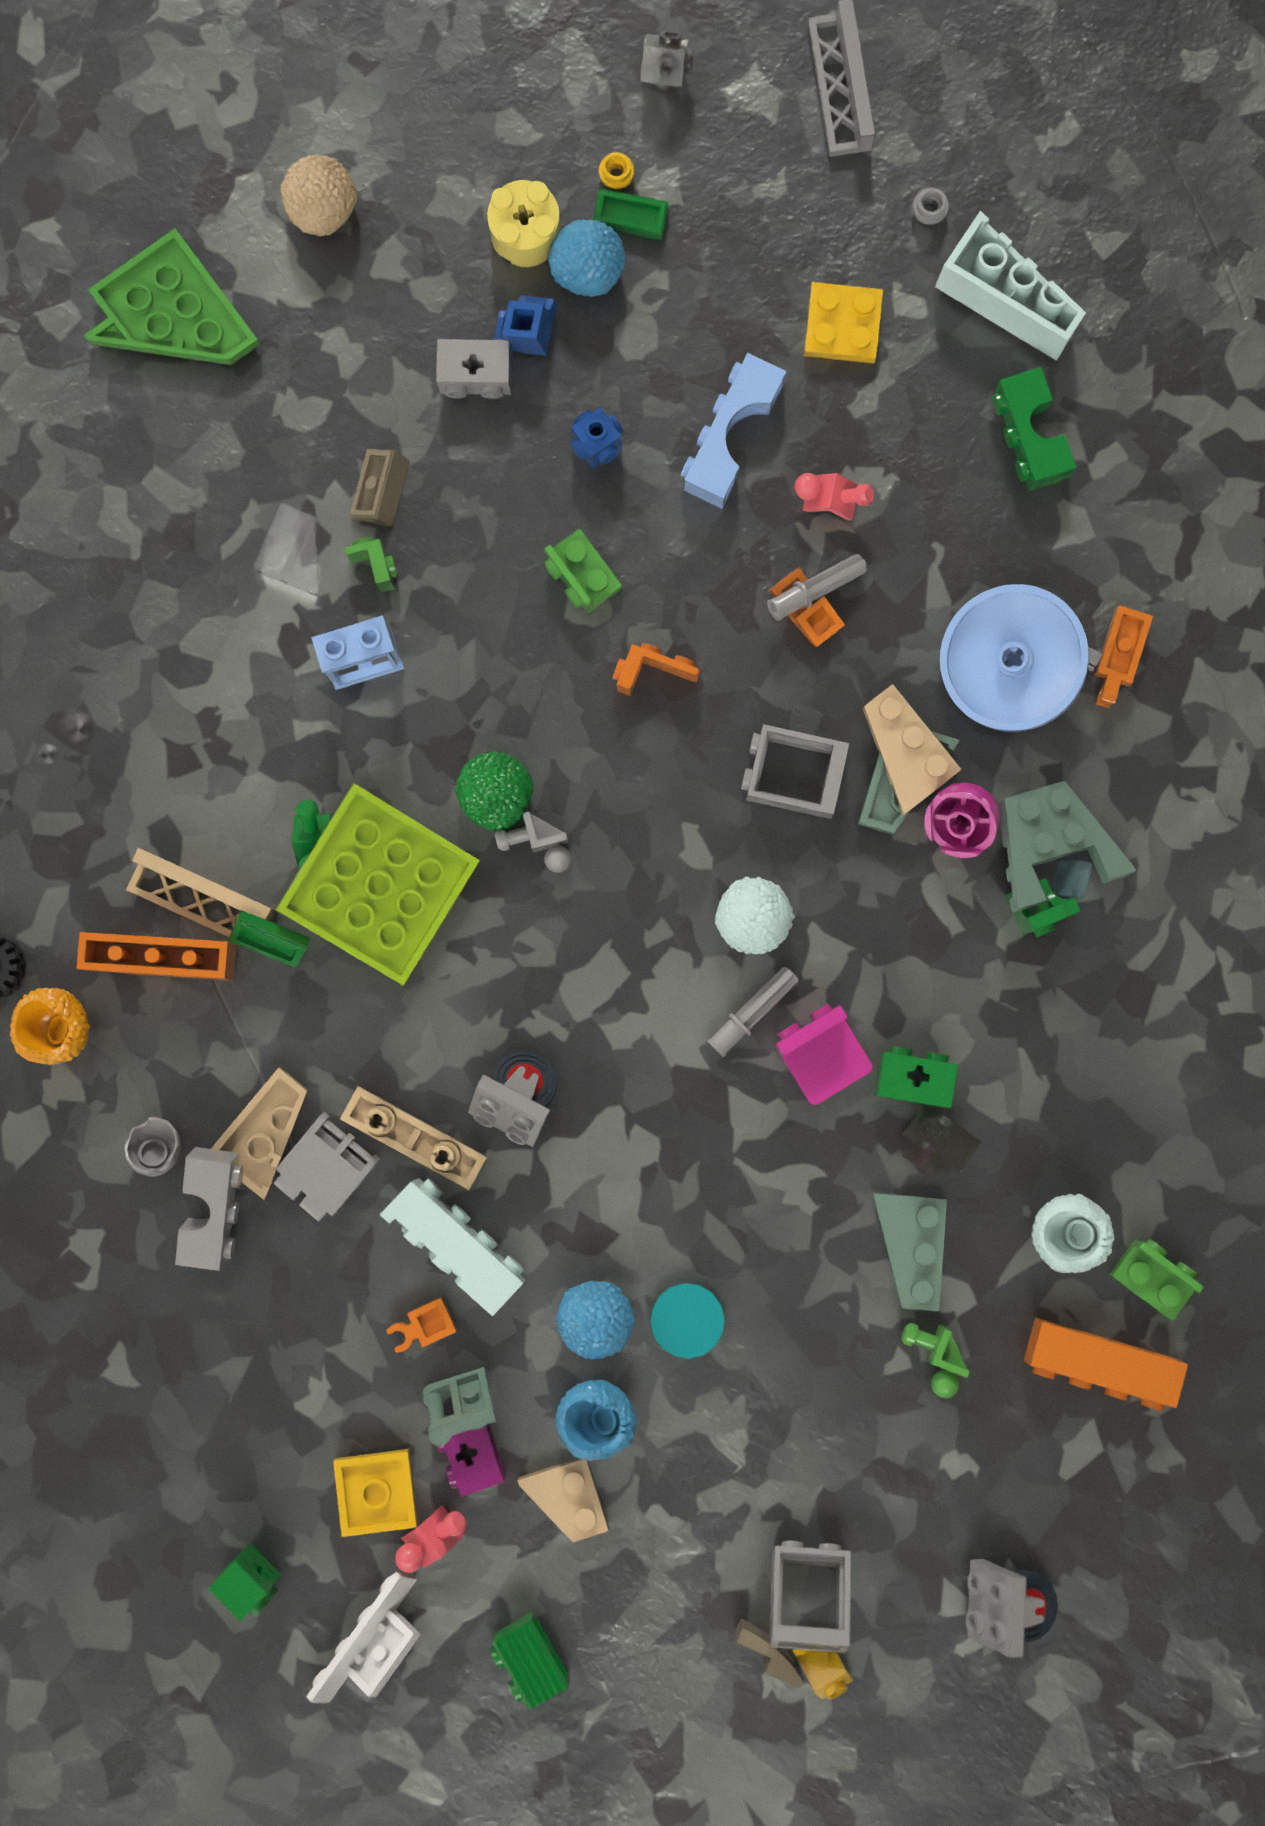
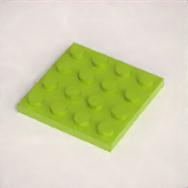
M353 783L276 910L404 986L480 860Z

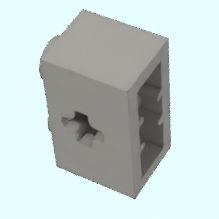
M437 339L436 382L440 394H445L450 398H464L467 394H481L482 397L488 399H498L502 395H511L512 351L510 340ZM473 367H479L476 371V374H470L473 370Z

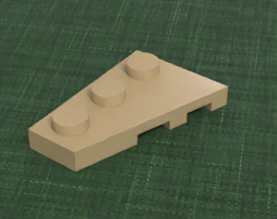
M893 684L863 707V712L876 747L880 751L887 770L886 774L889 782L893 786L902 816L962 770Z
M281 1067L274 1072L211 1148L239 1153L238 1166H243L242 1183L263 1200L267 1196L276 1173V1168L280 1163L308 1091L307 1088Z

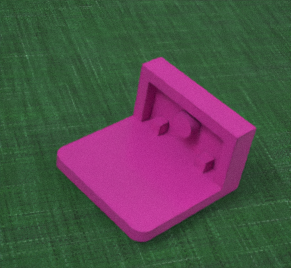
M829 1003L809 1014L813 1021L802 1028L799 1027L797 1022L778 1033L781 1040L774 1044L808 1102L813 1105L821 1103L869 1074L873 1068L871 1061L845 1021L848 1017L841 1005L833 1009Z

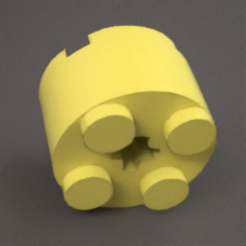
M529 180L514 181L493 192L487 218L492 244L496 252L501 257L503 256L511 261V264L519 267H533L545 262L548 259L552 242L561 231L559 207L553 194L543 182Z

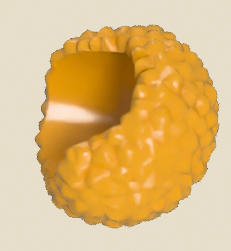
M37 988L35 991H30L28 995L25 994L13 1011L12 1023L10 1024L11 1041L14 1044L16 1053L27 1061L48 1065L71 1061L85 1049L88 1043L90 1025L88 1024L86 1011L79 1000L73 994H70L69 991L60 990L59 988Z

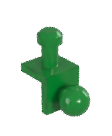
M303 800L295 807L296 815H294L292 846L299 870L331 820L330 813L318 814V806L313 800Z

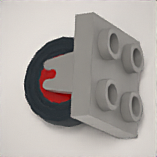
M529 1051L513 1052L503 1057L495 1066L491 1078L483 1074L476 1086L468 1113L473 1115L474 1120L488 1128L494 1126L505 1132L506 1136L514 1143L519 1145L527 1144L533 1147L550 1111L547 1107L553 1101L557 1089L555 1071L550 1063L539 1054Z
M984 1559L970 1560V1574L967 1579L969 1589L968 1613L966 1615L967 1636L1009 1658L1023 1657V1643L1035 1641L1043 1637L1050 1630L1056 1619L1058 1602L1057 1594L1052 1584L1042 1575L1033 1571L1018 1570L1012 1572Z

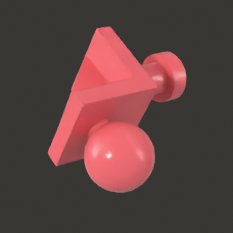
M805 473L797 478L794 485L797 496L805 500L804 511H830L845 520H853L856 503L859 506H869L874 499V490L871 485H857L838 473L822 475Z
M442 1505L419 1526L405 1533L401 1537L405 1544L398 1549L395 1556L398 1568L403 1572L412 1573L421 1566L424 1568L442 1558L465 1536L463 1532L467 1527V1521L464 1515L458 1511L448 1513Z

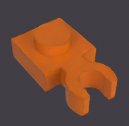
M443 1296L409 1311L407 1314L411 1323H394L386 1332L387 1334H392L395 1331H401L405 1335L404 1343L394 1348L395 1352L399 1353L407 1350L416 1338L419 1339L423 1348L457 1332L458 1329Z

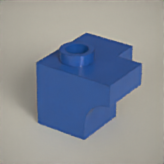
M520 295L518 301L509 300L507 310H499L493 340H510L512 352L547 356L557 309L555 300Z

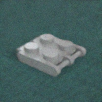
M323 1112L276 1168L281 1175L274 1182V1185L292 1200H295L301 1192L305 1193L307 1196L299 1206L318 1222L327 1213L332 1217L335 1216L381 1159L376 1154L371 1156L354 1141L355 1137L351 1133L346 1135L328 1120L330 1116L326 1112ZM323 1125L328 1130H330L334 1135H336L340 1140H342V1142H338L330 1133L326 1132L322 1128ZM350 1147L364 1160H366L367 1163L365 1164L364 1162H362V1160L359 1157L355 1156L347 1148Z

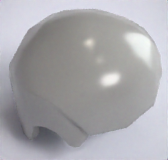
M149 1117L145 1123L131 1129L124 1147L125 1159L137 1174L151 1177L160 1176L176 1165L182 1153L180 1135L168 1120Z

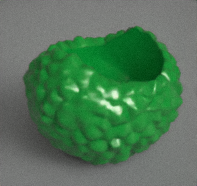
M494 751L492 753L485 752L476 755L475 758H471L463 766L456 781L455 793L462 810L476 825L492 831L496 829L502 830L503 828L508 829L510 826H514L521 819L523 813L527 811L533 795L534 782L524 764L519 762L517 758H513V756L507 755L505 752L500 754Z

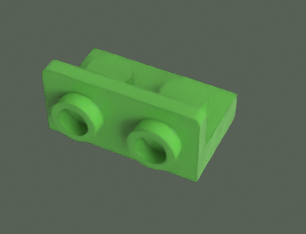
M578 529L552 548L551 545H548L544 548L547 559L543 562L544 566L555 580L561 577L568 587L564 592L576 609L582 606L588 614L622 590L621 583L581 529Z
M1134 1239L1109 1275L1167 1319L1173 1321L1194 1291L1200 1293L1204 1288L1195 1280L1198 1274L1180 1261L1175 1266L1165 1258L1168 1252L1151 1239L1147 1243Z

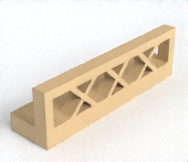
M140 848L137 849L132 859L138 865L126 888L127 891L229 937L231 930L223 925L232 923V926H234L239 914H234L232 907L273 922L278 912ZM147 868L159 873L164 888L150 893L138 888ZM167 877L177 881V883L169 885ZM186 885L192 888L196 903L182 908L176 905L172 890ZM199 892L210 896V898L202 900ZM166 893L169 901L158 897V895ZM219 900L225 903L229 918L215 923L209 920L204 905ZM199 908L201 916L191 912V910Z

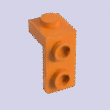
M641 643L639 647L632 644L626 660L619 659L612 679L618 681L616 684L617 692L631 696L643 663L695 683L699 679L700 669L696 668V663L688 658L675 656L672 659L661 655L662 650L653 645Z

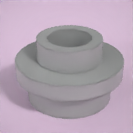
M937 188L924 189L914 199L913 213L921 223L927 225L937 224L945 218L948 212V199ZM932 204L935 206L936 211H927L924 206Z

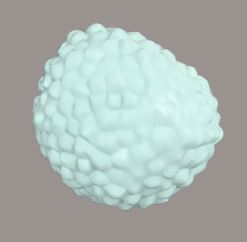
M744 877L731 884L729 889L722 895L715 916V925L721 937L724 938L731 948L745 954L752 953L758 955L778 948V945L787 938L795 915L792 913L793 908L790 906L788 897L779 885H775L772 881H767L761 877L751 879Z
M1068 1194L1055 1197L1050 1202H1047L1035 1216V1223L1032 1227L1034 1231L1031 1233L1033 1245H1035L1036 1251L1044 1262L1056 1272L1077 1273L1088 1271L1106 1262L1107 1256L1112 1253L1111 1247L1115 1237L1110 1216L1099 1205L1082 1194Z

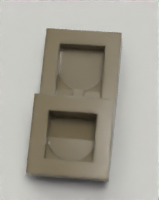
M741 1618L735 1630L736 1642L765 1655L763 1661L765 1673L800 1689L803 1683L801 1671L784 1648L769 1647V1635Z

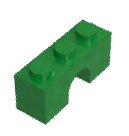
M1041 367L1001 379L992 395L994 410L997 415H1002L1006 426L1004 428L1006 444L1010 449H1014L1018 460L1015 462L1017 476L1021 482L1025 481L1028 491L1069 479L1077 468L1065 434L1053 438H1045L1038 435L1031 426L1030 418L1045 413L1053 401Z

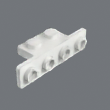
M396 1572L383 1582L380 1587L381 1593L374 1603L360 1614L356 1628L349 1637L345 1638L335 1650L336 1656L328 1667L315 1677L313 1688L307 1695L311 1703H329L348 1676L368 1697H377L421 1635L396 1610L417 1581L413 1574Z

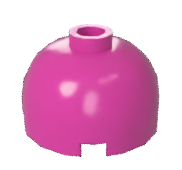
M967 782L955 783L942 789L934 797L926 809L924 825L927 836L931 842L934 839L942 847L940 849L942 852L957 858H970L978 856L994 842L998 834L1001 815L997 802L991 793L984 788Z

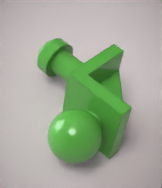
M907 1324L901 1336L903 1344L910 1347L916 1344L929 1349L927 1360L932 1365L944 1369L936 1372L932 1377L931 1387L933 1392L941 1398L953 1397L959 1389V1380L955 1373L967 1378L970 1370L966 1367L951 1334L952 1331L939 1324L934 1336L919 1330V1326L916 1324Z

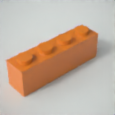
M80 932L76 969L89 972L234 981L237 945L225 941Z
M1036 1317L1024 1361L1033 1366L1032 1373L1050 1379H1054L1056 1373L1070 1377L1069 1384L1088 1390L1091 1389L1092 1384L1106 1388L1104 1394L1121 1400H1127L1128 1394L1142 1398L1141 1405L1163 1411L1164 1405L1177 1408L1188 1367L1187 1363L1177 1358Z

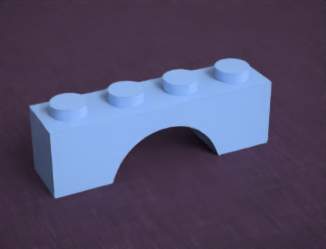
M747 353L742 364L739 362L735 363L728 378V382L732 385L727 395L722 393L719 395L712 411L716 417L711 427L707 425L703 427L696 444L700 446V449L695 458L689 457L682 470L681 477L685 478L684 491L719 508H723L738 478L739 466L727 450V434L739 420L747 416L757 414L769 415L784 385L787 371Z

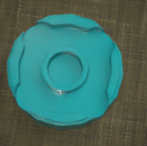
M680 1283L670 1286L659 1295L652 1307L650 1323L654 1338L663 1350L675 1357L690 1359L702 1356L716 1346L723 1334L725 1319L721 1303L712 1291L700 1284Z

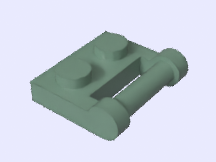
M484 1367L431 1383L422 1392L424 1404L429 1409L431 1423L428 1427V1436L430 1442L434 1445H444L450 1441L452 1435L468 1430H477L487 1424L496 1422L489 1382ZM452 1397L454 1415L445 1417L443 1404L447 1398Z

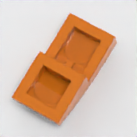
M796 568L768 591L775 598L793 588L795 582L803 583L808 579L800 568ZM824 596L813 601L812 606L808 609L802 607L788 615L815 647H818L845 626Z

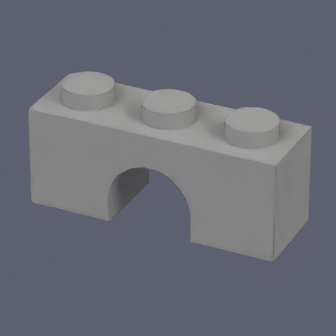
M195 1147L186 1157L182 1193L196 1195L205 1200L210 1209V1218L196 1219L188 1217L179 1228L175 1265L220 1271L226 1261L233 1258L236 1238L231 1237L232 1224L237 1222L240 1203L234 1201L235 1190L240 1188L243 1178V1166H238L239 1153Z

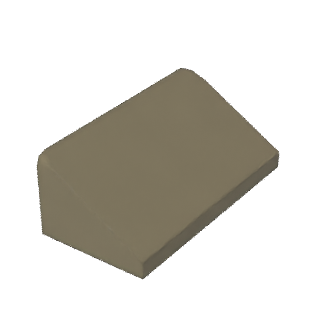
M367 449L349 517L392 527L403 490L409 459L395 450Z

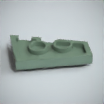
M932 732L949 754L960 741L959 739ZM879 751L858 825L893 835L908 813L904 816L901 814L893 786L889 782L886 774L887 770Z
M872 1192L900 1307L904 1309L939 1311L947 1199Z

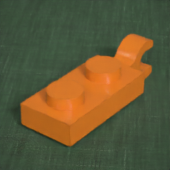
M1121 605L1115 608L1101 652L1102 656L1094 676L1104 679L1097 695L1096 705L1109 709L1111 704H1115L1120 684L1129 687L1133 683L1153 619L1152 615Z

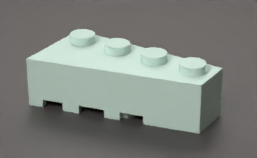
M980 211L944 264L935 287L1057 361L1086 312L1053 280L1048 282L1037 271L1038 266L1029 257L1024 259L1011 246L1012 241L1003 232L998 234L988 224L990 219Z
M421 1178L411 1181L385 1208L380 1216L389 1224L394 1219L403 1225L400 1228L404 1233L403 1236L414 1246L417 1245L421 1249L426 1246L430 1250L428 1256L431 1262L448 1275L453 1272L457 1276L455 1279L456 1284L493 1316L525 1282L526 1279L521 1275L524 1269L511 1256L508 1255L504 1259L494 1249L498 1244L484 1230L477 1233L467 1224L471 1218L458 1205L454 1204L450 1207L440 1197L444 1192L432 1180L428 1178L424 1182Z

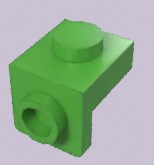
M372 537L360 538L353 541L352 546L345 548L346 555L351 563L370 559L375 582L380 592L394 589L392 578L398 576L393 555L386 556L380 539L374 540Z

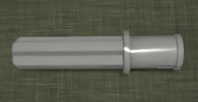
M855 554L803 583L795 582L793 588L767 601L769 612L776 621H780L783 617L802 607L808 609L812 606L813 601L866 573L867 564L859 554Z
M783 967L735 1015L731 1013L729 1015L730 1020L711 1039L709 1038L707 1042L717 1053L724 1057L745 1035L750 1036V1030L798 983L799 980L790 969Z

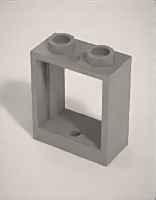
M763 724L761 734L753 733L749 754L755 755L753 769H745L741 786L742 790L748 791L746 800L831 819L836 807L849 743ZM769 741L830 755L819 804L758 790Z
M783 1541L781 1546L774 1547L771 1570L769 1647L845 1653L850 1647L851 1551H843L840 1545L830 1543L820 1544L819 1549L804 1548V1543L799 1541ZM783 1564L837 1568L836 1629L781 1625Z

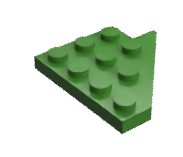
M175 228L88 289L108 317L84 334L90 345L227 365L234 364L260 345L253 332Z

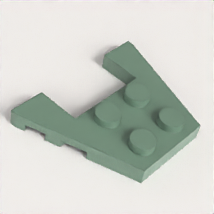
M1065 781L1014 795L998 803L1001 815L1003 848H1007L1009 867L1006 869L1007 882H1011L1013 898L1010 899L1012 913L1040 905L1047 900L1033 869V866L1087 850L1102 884L1127 877L1136 872L1133 864Z

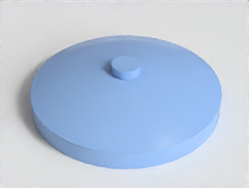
M1023 584L995 587L982 592L968 601L949 623L940 650L942 679L949 696L957 707L978 724L1005 732L1035 729L1059 717L1079 695L1089 666V648L1086 634L1074 611L1051 592Z

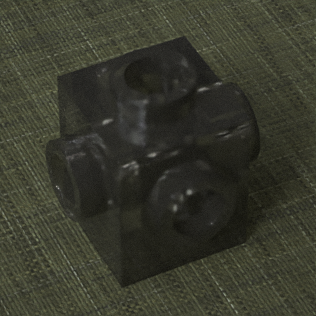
M670 31L661 32L660 35L646 34L643 43L640 82L655 83L657 88L672 90L676 86L682 87L685 75H691L694 52H687L689 39L681 38L680 34Z

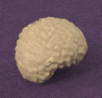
M310 155L299 159V161L291 165V168L288 169L284 176V181L281 183L280 192L285 211L292 223L306 234L330 236L332 232H336L341 225L346 223L357 203V189L352 176L349 175L348 170L343 167L342 163L329 156Z

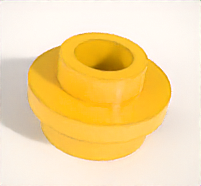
M619 152L611 153L601 161L599 177L608 188H625L633 180L634 165L626 155ZM613 169H620L623 174L612 176L610 172Z

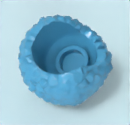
M576 220L566 225L552 242L551 250L548 253V261L554 281L576 295L582 294L589 297L608 293L619 280L626 263L620 237L613 231L612 227H607V224L600 223L599 220Z
M588 1281L565 1291L564 1297L558 1306V1314L556 1315L557 1329L566 1346L572 1352L577 1353L578 1356L592 1360L604 1359L606 1356H613L615 1352H622L623 1347H625L628 1342L627 1340L632 1334L635 1323L634 1310L631 1308L629 1299L622 1294L621 1288L605 1281Z
M602 1379L584 1381L572 1387V1389L566 1392L565 1397H562L560 1400L555 1425L558 1428L562 1443H564V1446L569 1449L574 1457L589 1461L607 1459L630 1446V1441L634 1438L637 1417L634 1412V1406L619 1387Z

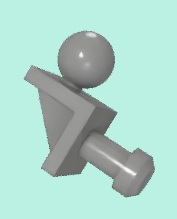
M530 812L523 813L525 827L506 832L504 828L496 831V843L498 849L502 851L510 850V845L530 840L533 852L548 849L544 856V862L550 871L561 873L567 870L571 864L570 852L565 847L560 846L569 843L566 832L560 831Z

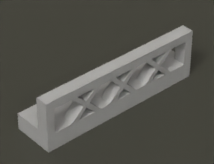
M839 0L836 14L810 17L807 23L829 157L871 151L875 136L853 0ZM836 26L838 37L831 46L818 37V28ZM838 46H840V52L836 50ZM821 50L825 52L823 57L821 55ZM830 57L843 65V71L837 79L826 73L823 68ZM844 79H845L846 86L842 84V81H843ZM826 83L831 86L828 91ZM836 90L847 97L849 104L842 113L829 104V98ZM849 113H851V119L847 117ZM832 117L836 119L834 124L832 123ZM841 123L854 132V142L836 144L834 133Z

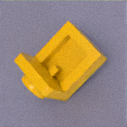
M793 1650L813 1691L820 1699L827 1697L830 1700L842 1695L848 1689L847 1684L853 1681L837 1652Z

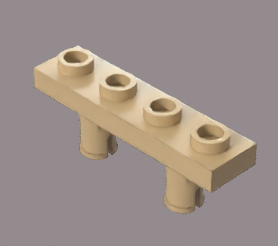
M360 1086L356 1088L340 1117V1120L467 1190L471 1189L488 1158Z

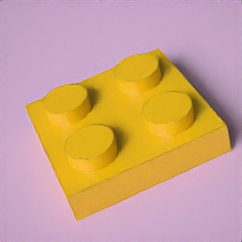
M812 282L804 356L875 363L883 289Z
M409 1449L335 1458L333 1463L342 1537L417 1527L418 1519Z

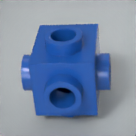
M602 407L594 412L591 410L585 411L574 420V425L571 426L572 441H570V445L580 460L586 459L592 469L601 463L606 464L612 461L622 450L621 434L624 431L613 414L607 416ZM599 431H601V433H602V434L599 435V436H593L594 434H596V433L599 432Z

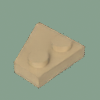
M577 1458L518 1477L519 1486L572 1542L609 1531L588 1460Z

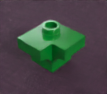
M1046 878L1039 880L1047 900L1040 905L1013 913L1023 935L1034 932L1036 938L1056 930L1054 922L1080 912L1076 899H1063L1055 895ZM1012 892L1006 895L1009 904L1010 899L1013 898Z

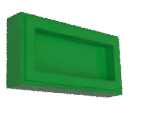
M599 188L593 221L599 220L600 223L607 224V227H612L615 232L662 240L669 202Z
M241 910L230 932L228 941L292 967H297L308 947L310 937Z

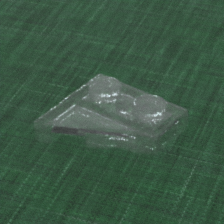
M281 503L253 565V569L265 576L319 597V557L316 545V518L313 515Z

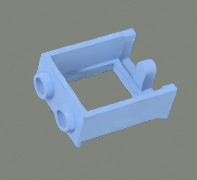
M383 615L311 637L321 671L332 681L335 690L404 669L395 636ZM385 656L389 659V661L373 665L372 660ZM358 665L359 670L339 676L338 671Z

